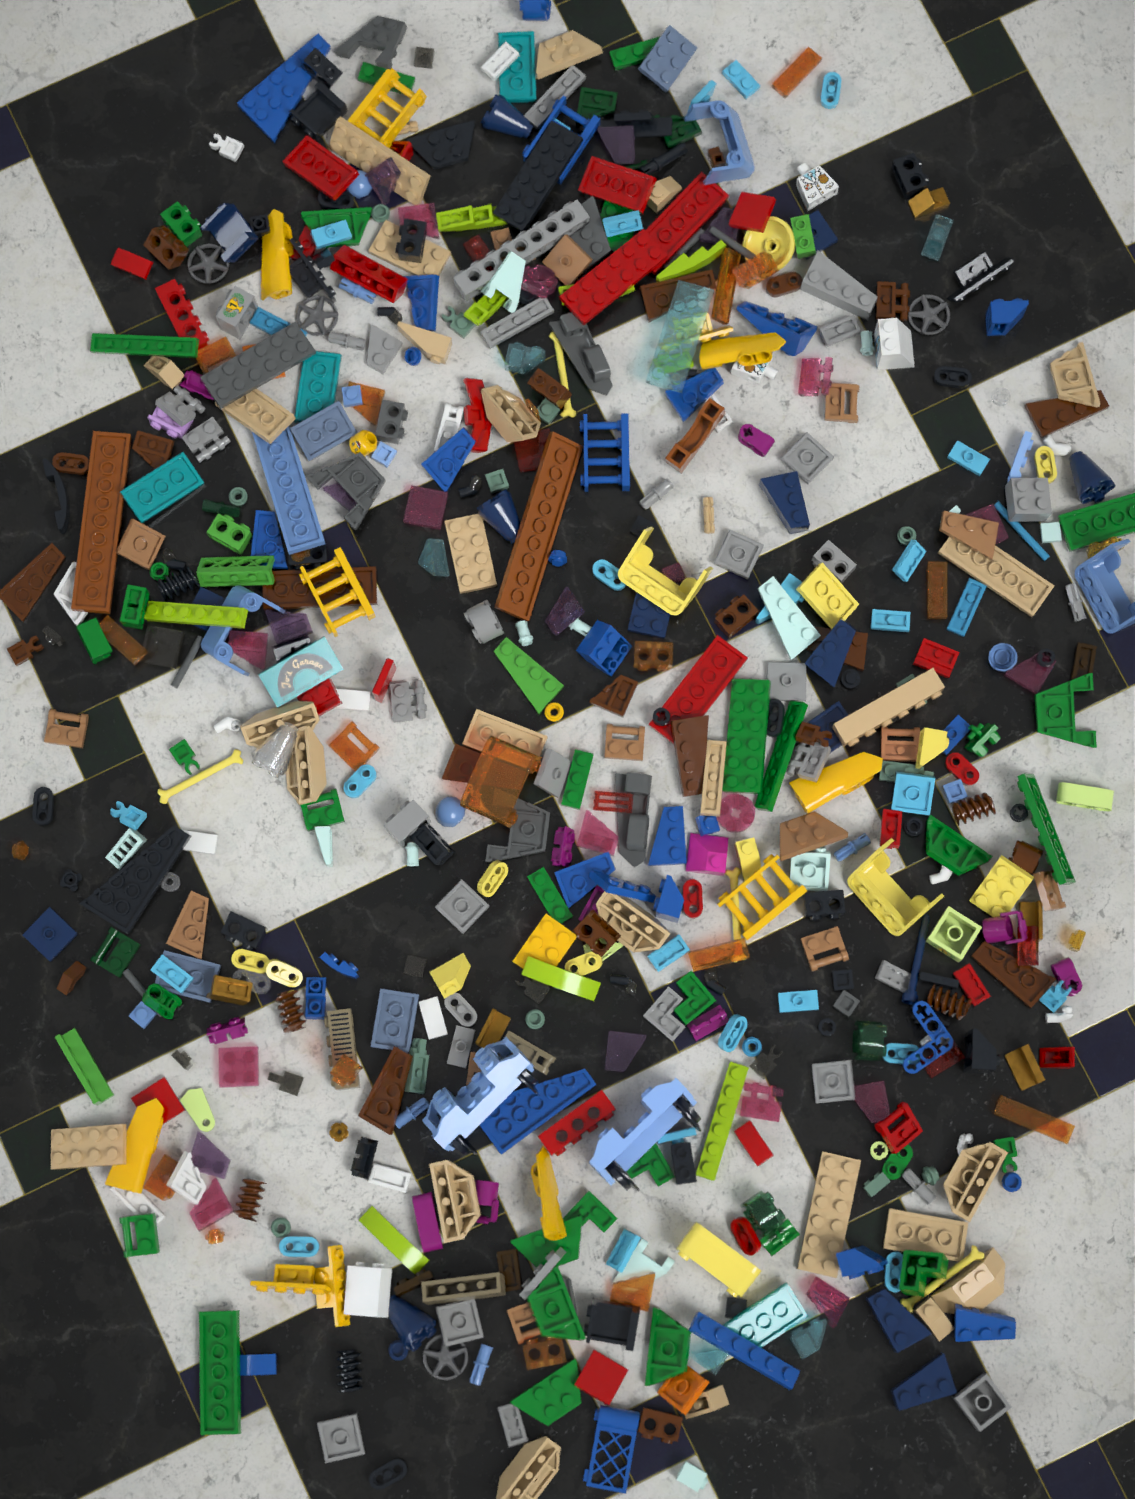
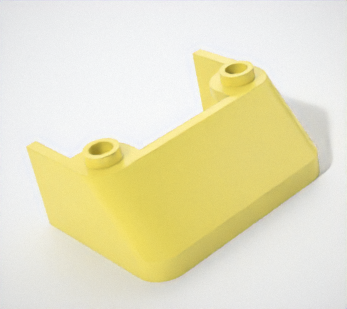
M648 527L643 530L618 571V577L621 582L670 615H679L697 595L714 568L710 566L704 569L698 580L693 577L684 579L679 586L649 565L653 559V552L645 545V542L654 528Z
M891 838L848 877L847 883L850 889L891 934L900 936L939 902L944 895L941 893L931 903L921 895L915 896L912 900L886 872L890 867V859L884 850L894 842Z
M697 1222L692 1225L676 1247L679 1251V1256L686 1261L690 1258L724 1283L728 1287L726 1291L735 1298L737 1296L742 1297L761 1273V1270Z

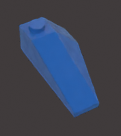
M747 301L737 306V310L761 333L776 332L785 339L786 343L780 349L789 356H796L803 352L817 330V326L797 317L795 320L785 318L784 313H770L768 308Z

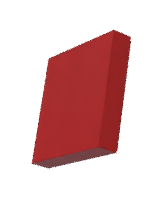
M741 192L729 226L764 233L776 199L771 196Z
M386 659L372 690L375 701L382 703L396 671V666L392 659Z
M163 1077L131 1098L136 1108L157 1098L164 1107L162 1115L163 1125L186 1111L166 1077Z
M593 1350L574 1386L609 1406L628 1369L598 1351Z

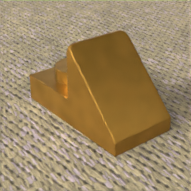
M942 187L931 192L926 188L910 199L908 204L914 218H918L948 207L950 202Z

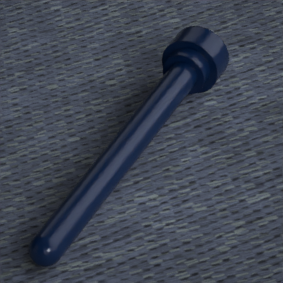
M924 914L922 917L909 986L902 995L901 1001L909 1005H913L918 1001L916 986L930 922L928 914Z

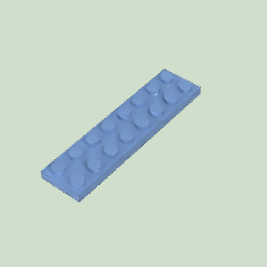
M290 426L271 444L252 432L289 555L324 545V537Z

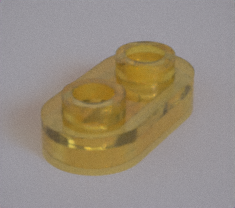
M1111 537L1102 543H1091L1086 550L1088 558L1090 559L1110 544L1122 541V539Z

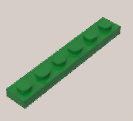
M92 333L90 352L197 358L199 339Z
M789 701L784 716L783 730L777 737L763 778L762 794H758L754 808L758 810L773 811L796 743V734L803 722L808 704L804 702Z

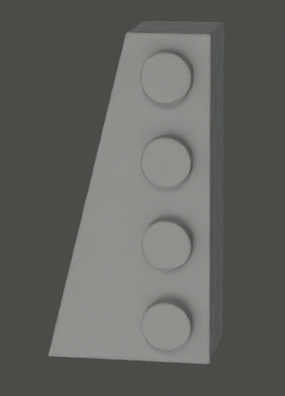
M817 251L802 281L800 290L868 321L875 307L877 296L820 251Z

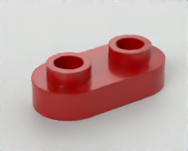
M951 753L946 758L945 766L947 770L958 780L961 779L963 785L972 786L978 781V770L961 754ZM957 759L959 764L954 765L952 760ZM968 772L972 773L973 778H968L966 774Z
M690 879L683 885V911L688 918L695 919L703 911L702 885L699 881ZM695 887L696 892L690 893L689 888ZM690 906H695L697 908L696 912H691L689 910Z
M743 1216L734 1219L730 1227L742 1251L748 1256L758 1253L761 1249V1243L748 1219Z

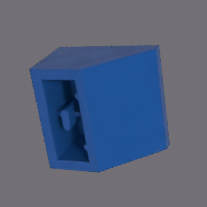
M1020 298L1013 299L1012 301H1004L1003 299L991 301L985 314L987 336L1006 335L1023 317L1029 301H1023Z
M597 620L576 651L586 661L607 675L612 676L632 648V645L611 625Z
M667 875L666 879L661 880L659 893L662 894L660 898L656 897L653 911L656 912L655 917L678 923L684 898L671 875Z
M863 1245L836 1253L842 1277L849 1276V1279L865 1275L864 1271H868V1274L879 1272L884 1269V1265L888 1264L886 1258Z

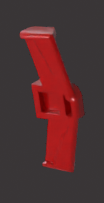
M465 378L463 383L466 386L471 405L464 407L465 425L473 426L471 436L476 440L471 452L488 451L492 423L487 419L481 393L485 386L481 379Z

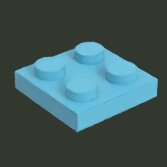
M896 772L891 810L930 815L935 776Z

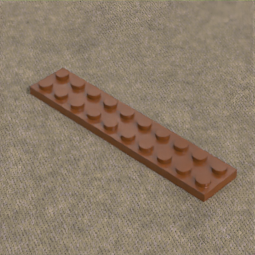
M93 431L71 604L72 611L110 614L117 553L115 552L119 544L124 498L120 491L125 489L131 434Z
M549 432L494 607L523 621H529L583 449L582 445L555 432Z

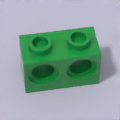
M177 201L160 215L171 232L187 247L202 236L201 225L196 218L193 220L189 216L191 214L189 209L185 205L181 206ZM175 215H181L179 219H173ZM187 228H192L191 232H184Z
M127 585L120 622L124 627L143 629L145 612L150 596L147 588Z

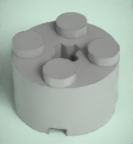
M488 600L467 609V612L464 613L468 623H470L471 627H474L472 632L480 644L504 634L503 628L494 610H491Z

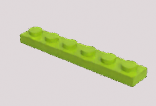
M148 601L144 619L153 622L245 628L248 610L239 607Z
M733 1062L729 1063L696 1176L715 1181L749 1067Z

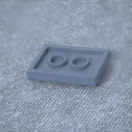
M669 25L643 60L638 70L667 92L693 56L697 47Z
M340 401L290 428L309 462L350 439L357 433Z
M164 950L163 955L194 979L183 994L158 975L155 984L160 985L171 993L211 1003L212 999L206 997L211 992L213 976L219 975L221 965Z
M380 989L371 1047L393 1050L394 1046L407 1053L410 1052L419 994Z

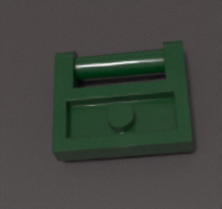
M110 927L107 931L109 934L90 961L121 978L122 973L127 969L141 944ZM114 938H119L118 944L105 963L102 961L103 956Z

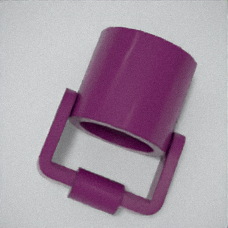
M1020 910L1003 912L998 917L985 918L983 920V934L987 943L1005 941L1006 944L1023 942L1027 939L1026 921ZM1017 914L1019 931L1022 938L1013 939V925L1008 915Z
M474 1180L479 1205L492 1206L491 1218L480 1215L476 1223L488 1224L489 1222H496L499 1201L497 1200L499 1183Z

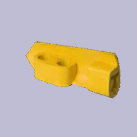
M273 209L268 216L271 233L262 236L261 300L269 296L277 300L292 294V279L289 267V257L293 255V246L289 241L293 238L292 230L284 222L283 213Z
M776 332L703 342L699 355L700 365L705 370L721 367L722 364L736 361L742 366L767 363L772 360L773 351L779 350L786 341Z
M862 752L823 768L817 783L798 778L789 782V785L795 791V797L808 814L839 795H847L868 783L875 774L881 771L883 758Z
M157 1098L137 1107L127 1130L126 1165H113L105 1185L142 1193L151 1156L156 1150L163 1125L162 1115L164 1107Z
M541 1146L536 1154L537 1162L531 1168V1176L535 1192L541 1198L542 1217H540L544 1237L555 1241L565 1238L567 1234L557 1198L558 1186L551 1158L545 1146Z

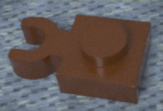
M37 636L30 638L27 644L24 640H21L7 648L16 666L33 658L31 652H39L44 648L42 644L34 646V643L39 640Z
M802 722L796 734V741L812 746L819 742L821 746L828 747L829 741L824 740V738L832 739V733L830 731L820 732V726Z

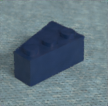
M797 471L761 478L759 486L776 510L788 533L795 534L808 531L810 523Z
M841 617L804 663L833 687L836 685L856 628Z
M881 1289L865 1298L895 1353L932 1334L886 1289Z
M944 1353L938 1354L930 1362L923 1365L919 1370L891 1389L896 1410L898 1411L957 1393Z

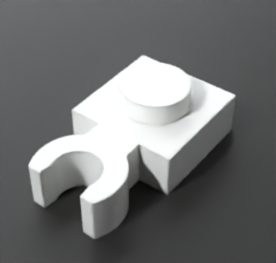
M214 134V139L218 140L216 144L210 142V147L214 150L220 149V155L236 162L244 148V144L228 136L224 141L220 135Z

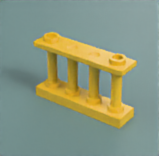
M393 68L385 71L348 119L350 123L389 149L393 140L417 109L424 105L427 98L422 89L419 88L414 93L399 82L400 76ZM395 87L411 99L405 107H402L387 96L391 88ZM380 102H384L399 113L394 122H391L376 111ZM372 116L388 128L382 137L364 125L369 117Z
M341 547L334 550L336 556L333 557V560L307 573L304 567L301 566L300 570L302 573L299 574L303 584H308L327 621L324 625L328 633H333L334 637L338 636L336 628L360 616H367L368 620L376 617ZM336 566L338 568L342 567L344 571L341 574L342 576L316 589L314 588L310 579ZM343 583H350L353 588L350 590V593L325 605L322 604L319 595ZM353 599L359 600L361 604L358 607L359 609L333 622L330 620L327 612Z
M770 854L763 860L765 864L733 891L730 893L726 891L718 898L719 902L717 905L721 907L725 904L743 925L744 932L742 935L746 940H749L807 892V889L802 884L800 886L794 884L776 863V860L780 858L777 854L775 856ZM769 866L789 889V895L785 898L779 897L761 875ZM753 879L758 882L773 900L774 907L770 911L764 909L747 889L746 885ZM739 891L759 914L758 917L760 919L755 923L749 922L731 900Z

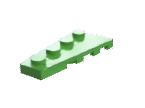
M507 637L494 650L497 658L540 715L562 690L564 685Z

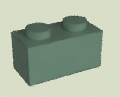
M877 1172L873 1176V1180H868L864 1183L863 1189L870 1198L891 1182L883 1172Z

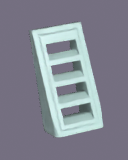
M329 826L315 827L324 862L328 867H332V829Z
M129 828L105 858L120 870L147 839L137 830ZM130 836H132L134 839H136V840H137V843H135V842L130 838ZM128 842L133 848L130 849L124 843ZM121 847L128 854L125 855L119 850V848ZM115 853L123 859L121 862L114 856Z

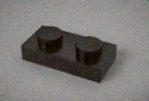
M1077 643L1071 680L1088 673H1093L1097 646Z
M517 1249L496 1252L499 1272L504 1275L505 1290L523 1289L521 1287L522 1280Z
M424 1269L414 1274L415 1277L410 1280L407 1278L397 1282V1286L394 1287L396 1295L400 1297L421 1287V1282L435 1280L430 1270L426 1272Z

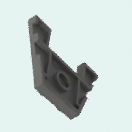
M376 16L335 50V53L339 57L350 59L359 46L379 50L382 53L375 60L377 66L391 69L393 65L391 61L393 58H396V49L403 40L407 25L403 21Z
M593 196L581 204L589 215L590 222L570 236L593 259L582 274L612 252ZM539 237L535 239L536 242L541 240Z
M361 452L343 459L335 465L324 467L320 471L306 476L317 490L334 478L357 503L353 509L343 516L355 531L386 482L385 478Z
M495 788L493 806L513 808L508 847L488 845L485 862L491 863L496 860L501 861L545 852L550 812L529 802L527 803L499 788Z

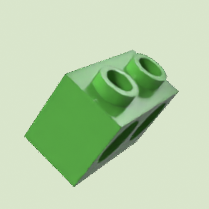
M809 214L790 218L798 259L815 256L816 250Z
M218 513L207 530L209 538L242 555L253 537L248 526L242 523L240 525L236 524L234 519L226 514L222 516ZM221 525H226L227 529L225 531H218ZM237 534H242L243 538L241 540H234Z

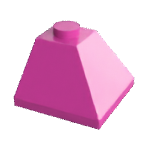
M690 833L686 871L724 876L729 838L711 835L700 836V834Z

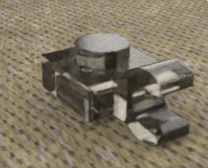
M286 1071L284 1076L270 1072L267 1080L280 1084V1091L298 1097L304 1077Z

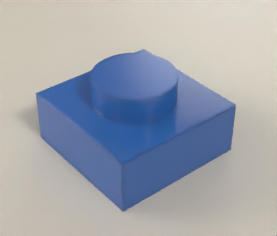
M701 815L695 818L700 836L721 831L716 816Z

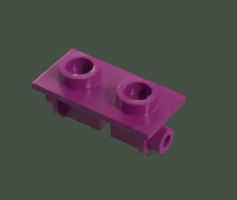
M192 370L190 372L186 371L184 375L186 379L180 386L188 391L199 393L207 399H213L200 379L203 375Z
M567 826L565 828L558 827V830L555 831L554 844L560 845V848H553L551 861L554 866L562 865L567 868L572 860L571 849L575 841L574 830Z
M718 1005L687 1024V1027L697 1041L727 1024L729 1019L725 1010Z
M235 1017L227 1023L221 1024L218 1022L210 1025L207 1028L210 1044L228 1041V1033H230L232 1039L245 1036L248 1033L247 1026H243L245 1025V1017L241 1019L240 1017Z

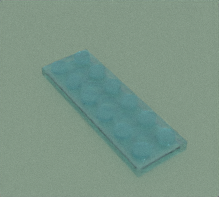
M678 280L646 383L680 393L683 392L714 295L713 289Z

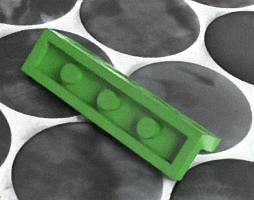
M274 556L201 558L196 574L201 587L273 585L275 579L272 567L275 558ZM244 563H250L247 566H241ZM261 563H267L266 566H259ZM205 564H213L210 567H205ZM225 564H231L228 567H222Z
M74 1028L64 1035L59 1034L55 1036L93 1104L100 1105L113 1097V1091L77 1029Z

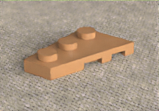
M948 511L942 512L939 531L958 542L964 543L973 551L983 554L990 561L993 559L998 522Z
M193 891L190 892L166 944L202 960L209 898Z

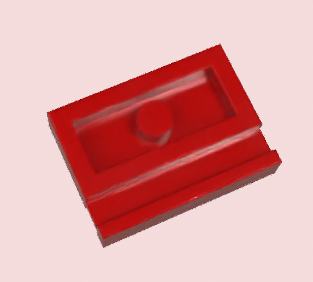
M924 638L913 665L926 670L934 668L938 675L949 679L960 652Z
M329 678L297 696L298 701L314 702L318 716L342 704L338 692Z

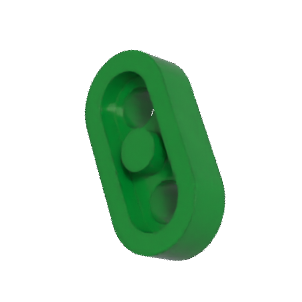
M908 1144L903 1148L907 1153L905 1157L900 1155V1151L897 1154L890 1153L883 1164L882 1172L889 1180L898 1179L910 1162L913 1150ZM891 1166H894L896 1168V1172L894 1174L890 1173L889 1168Z

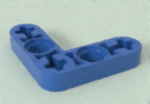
M923 1000L913 1004L912 1012L931 1040L903 1060V1067L910 1074L919 1072L949 1051L953 1046V1038L929 1004ZM919 1004L921 1006H926L924 1010L927 1015H929L930 1013H932L933 1015L931 1017H928L924 1022H922L921 1020L925 1018L923 1014H917L916 1012L918 1010L917 1006ZM931 1020H935L938 1023V1029L935 1031H929L927 1028V1024ZM941 1037H944L945 1039L949 1038L947 1042L948 1046L945 1047L944 1045H941L939 1047V1049L941 1050L939 1053H937L936 1048L933 1045H931L933 1042H935L936 1045L941 1043ZM925 1048L933 1049L934 1054L930 1059L923 1057L922 1052ZM919 1053L920 1058L925 1063L921 1065L919 1061L915 1064V1069H908V1060H917L918 1058L915 1055Z

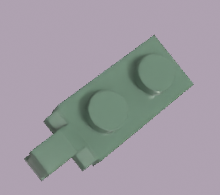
M882 761L879 781L895 783L896 772L933 776L934 772L924 771V767L916 769V765Z
M413 1038L409 1052L413 1058L405 1085V1092L425 1093L429 1062L426 1039Z

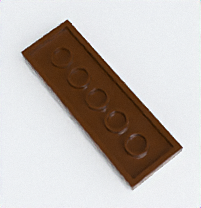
M376 566L352 567L370 605H377ZM332 568L310 580L316 589L342 576L341 574L344 571L342 568ZM306 569L305 571L307 573L313 569ZM301 570L272 571L275 579L274 584L263 585V598L282 609L320 608L308 584H303L299 576L302 573ZM343 583L319 595L322 604L325 605L350 593V590L353 588L350 583ZM353 599L339 607L361 606L358 599ZM263 602L264 610H275Z

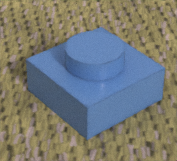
M360 385L341 387L344 408L363 405Z
M961 779L942 786L949 804L968 797Z
M141 1001L129 1017L145 1029L157 1014Z

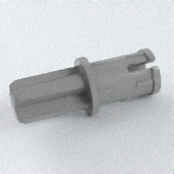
M330 332L328 341L361 351H364L366 339L350 336V334L343 335Z
M666 478L665 481L656 488H652V491L640 500V505L644 509H648L658 500H662V497L673 489L674 485Z
M1071 583L1066 585L1070 602L1068 606H1071L1074 622L1086 619L1082 605L1083 600L1080 598L1077 584Z
M911 1169L903 1172L902 1177L913 1188V1192H916L927 1205L937 1197L925 1185V1181H921Z

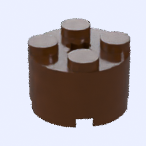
M1017 841L1013 849V858L1009 857L1008 860L1033 876L1039 864L1038 860L1042 857L1044 850L1025 841Z

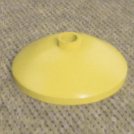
M770 216L764 233L747 230L743 246L759 257L755 263L745 257L747 263L753 269L763 273H773L785 267L795 250L794 234L789 224L780 218ZM776 244V248L773 250L772 246Z

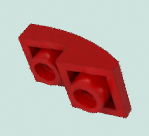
M117 248L110 265L146 279L153 262Z
M751 1120L734 1131L757 1166H760L774 1156Z

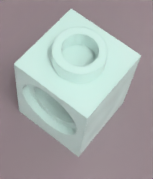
M686 1460L676 1477V1480L696 1492L699 1489L703 1490L709 1479L706 1478L707 1472Z

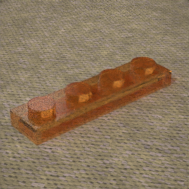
M731 248L723 249L711 315L712 319L723 325L729 324L741 254Z
M1000 1095L993 1112L994 1115L1064 1144L1069 1143L1075 1127L1070 1123Z

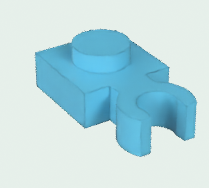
M119 801L116 802V807L119 810L110 809L113 817L119 818L120 823L135 831L147 818L146 812L132 805L125 808L124 804Z
M1063 980L1059 981L1055 987L1052 985L1039 999L1053 1013L1066 1001V996L1072 990L1071 987L1067 990L1062 988Z

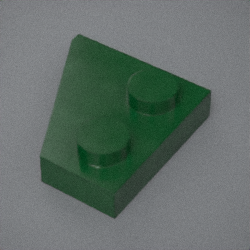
M660 115L654 116V118H661ZM671 115L673 119L672 136H664L663 139L670 149L701 135L702 130L697 120L685 122L684 117Z

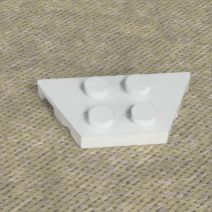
M72 562L55 590L54 596L74 624L78 626L83 622L88 612L71 610L77 562Z

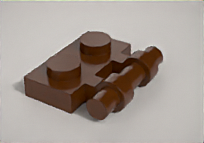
M877 281L876 319L895 318V313H899L900 320L907 321L908 313L910 312V307L908 306V298L910 297L908 284L902 283L901 289H896V282ZM896 297L901 298L900 305H895Z

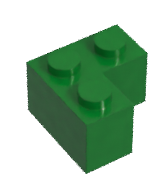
M904 1250L899 1290L904 1295L924 1297L927 1277L946 1279L949 1259L943 1253Z

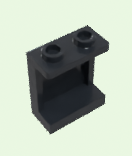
M321 81L315 85L316 91L295 111L293 109L289 111L291 122L296 127L300 126L306 136L308 135L316 141L336 124V120L339 117H343L348 112L346 104Z
M920 972L916 986L918 1001L923 1000L927 1002L929 992L934 984H936L935 990L943 987V993L949 989L950 996L952 997L958 988L959 980ZM919 1004L917 1006V1014L922 1013L925 1017L924 1019H921L922 1022H924L928 1017L933 1016L932 1013H930L929 1015L926 1014L924 1010L926 1008L925 1005L921 1006ZM933 1007L932 1010L944 1027H950L951 1017L949 1012L943 1014L942 1009L935 1011ZM911 1008L909 1019L914 1020V1024L921 1025ZM931 1020L928 1022V1024H933V1028L938 1029L937 1021Z
M593 1298L592 1305H588L586 1317H590L589 1324L584 1326V1335L587 1336L586 1343H590V1340L623 1345L626 1346L625 1350L633 1351L640 1306Z

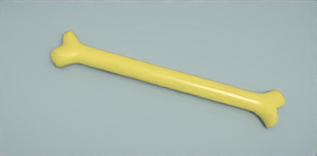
M551 332L549 338L553 340L560 384L569 390L562 345L554 332ZM569 398L560 415L562 417L570 416L574 418L577 413L572 409Z
M235 749L230 757L168 790L158 789L157 793L160 795V803L166 804L171 796L233 763L243 764V759L240 757L241 751Z
M738 867L725 871V874L730 878L731 891L738 887V876L741 873ZM738 892L731 898V900L739 908ZM732 913L734 953L731 956V960L737 962L739 959H747L748 956L742 951L741 924Z
M972 1245L970 1254L947 1270L946 1279L936 1278L926 1286L924 1297L973 1261L983 1260L984 1253L979 1252L977 1247ZM912 1296L908 1299L902 1298L900 1304L906 1307L910 1313H913L914 1305L924 1297Z

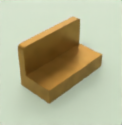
M1041 900L1037 902H1020L1019 910L1022 911L1027 926V939L1025 941H1041L1043 939V906Z
M214 975L211 992L207 994L206 998L245 1005L250 1002L253 983Z
M493 1008L475 1044L484 1048L486 1045L499 1042L511 1018Z
M1028 1044L1005 1055V1059L1020 1090H1025L1045 1081Z

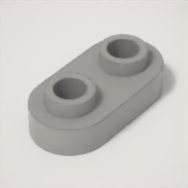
M454 993L445 998V1007L462 1026L471 1027L477 1022L476 1011L459 993ZM454 999L458 1000V1005L452 1006L451 1001ZM466 1014L471 1015V1019L469 1021H466L464 1019V1016Z

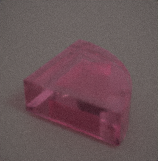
M679 562L661 570L664 576L674 582H682L686 579Z

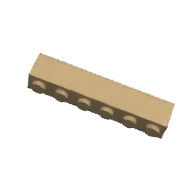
M934 668L839 720L833 724L832 728L843 747L846 745L851 747L860 741L858 738L864 735L869 737L876 732V728L880 726L885 728L893 723L892 719L897 716L901 719L908 715V710L913 707L918 709L924 706L927 699L931 698L934 700L940 697L945 686Z

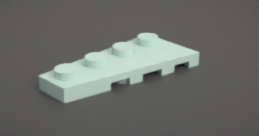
M771 577L758 588L773 624L781 637L780 639L788 652V656L792 660L821 635L774 577Z

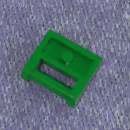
M336 788L331 789V792L320 794L316 802L301 805L307 831L315 830V827L332 826L345 822ZM330 799L334 801L332 805L308 810L307 805Z
M155 1213L119 1217L123 1229L124 1257L160 1253ZM130 1222L135 1223L138 1249H133Z

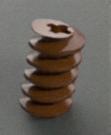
M985 792L982 793L981 797L975 795L974 800L968 797L967 802L962 799L959 804L957 802L952 804L953 815L958 826L959 820L967 824L968 817L974 822V815L980 820L981 813H984L986 817H989L990 810L994 815L996 814L993 800Z
M936 984L933 985L927 999V1003L931 1008L934 1007L935 1011L942 1009L943 1014L949 1012L950 1017L956 1015L958 1020L966 1016L971 1006V998L964 1002V995L957 999L956 992L951 997L949 989L943 993V987L935 990Z
M298 990L277 994L279 997L275 999V1002L282 1003L277 1006L278 1010L283 1011L279 1014V1017L286 1018L281 1021V1025L287 1026L283 1029L284 1033L306 1028L302 1027V1024L307 1021L300 1019L304 1012H298V1009L303 1006L296 1004L300 997H294V994L299 992Z
M250 1178L242 1179L246 1186L240 1187V1190L244 1194L237 1196L242 1202L235 1203L240 1210H234L233 1213L239 1218L257 1222L252 1216L259 1215V1212L254 1208L261 1207V1204L256 1201L263 1199L259 1192H265L261 1184L267 1183Z

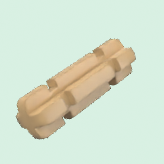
M417 121L406 124L398 135L409 134V131L411 133L418 132ZM383 127V135L387 131V127Z
M704 497V531L706 534H712L715 532V524H713L714 507H712L713 497Z

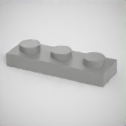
M560 1247L556 1252L552 1250L545 1258L548 1262L544 1266L540 1264L533 1272L536 1276L532 1280L528 1278L521 1286L524 1290L519 1295L524 1300L527 1299L566 1254V1251Z

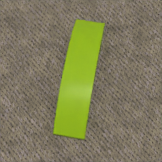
M495 289L492 298L484 295L477 303L474 302L463 316L477 326H480L502 306L508 297Z
M530 956L527 957L522 971L524 976L592 1001L595 1000L601 982L572 973Z
M373 1206L359 1219L414 1274L419 1272L428 1263L429 1259Z

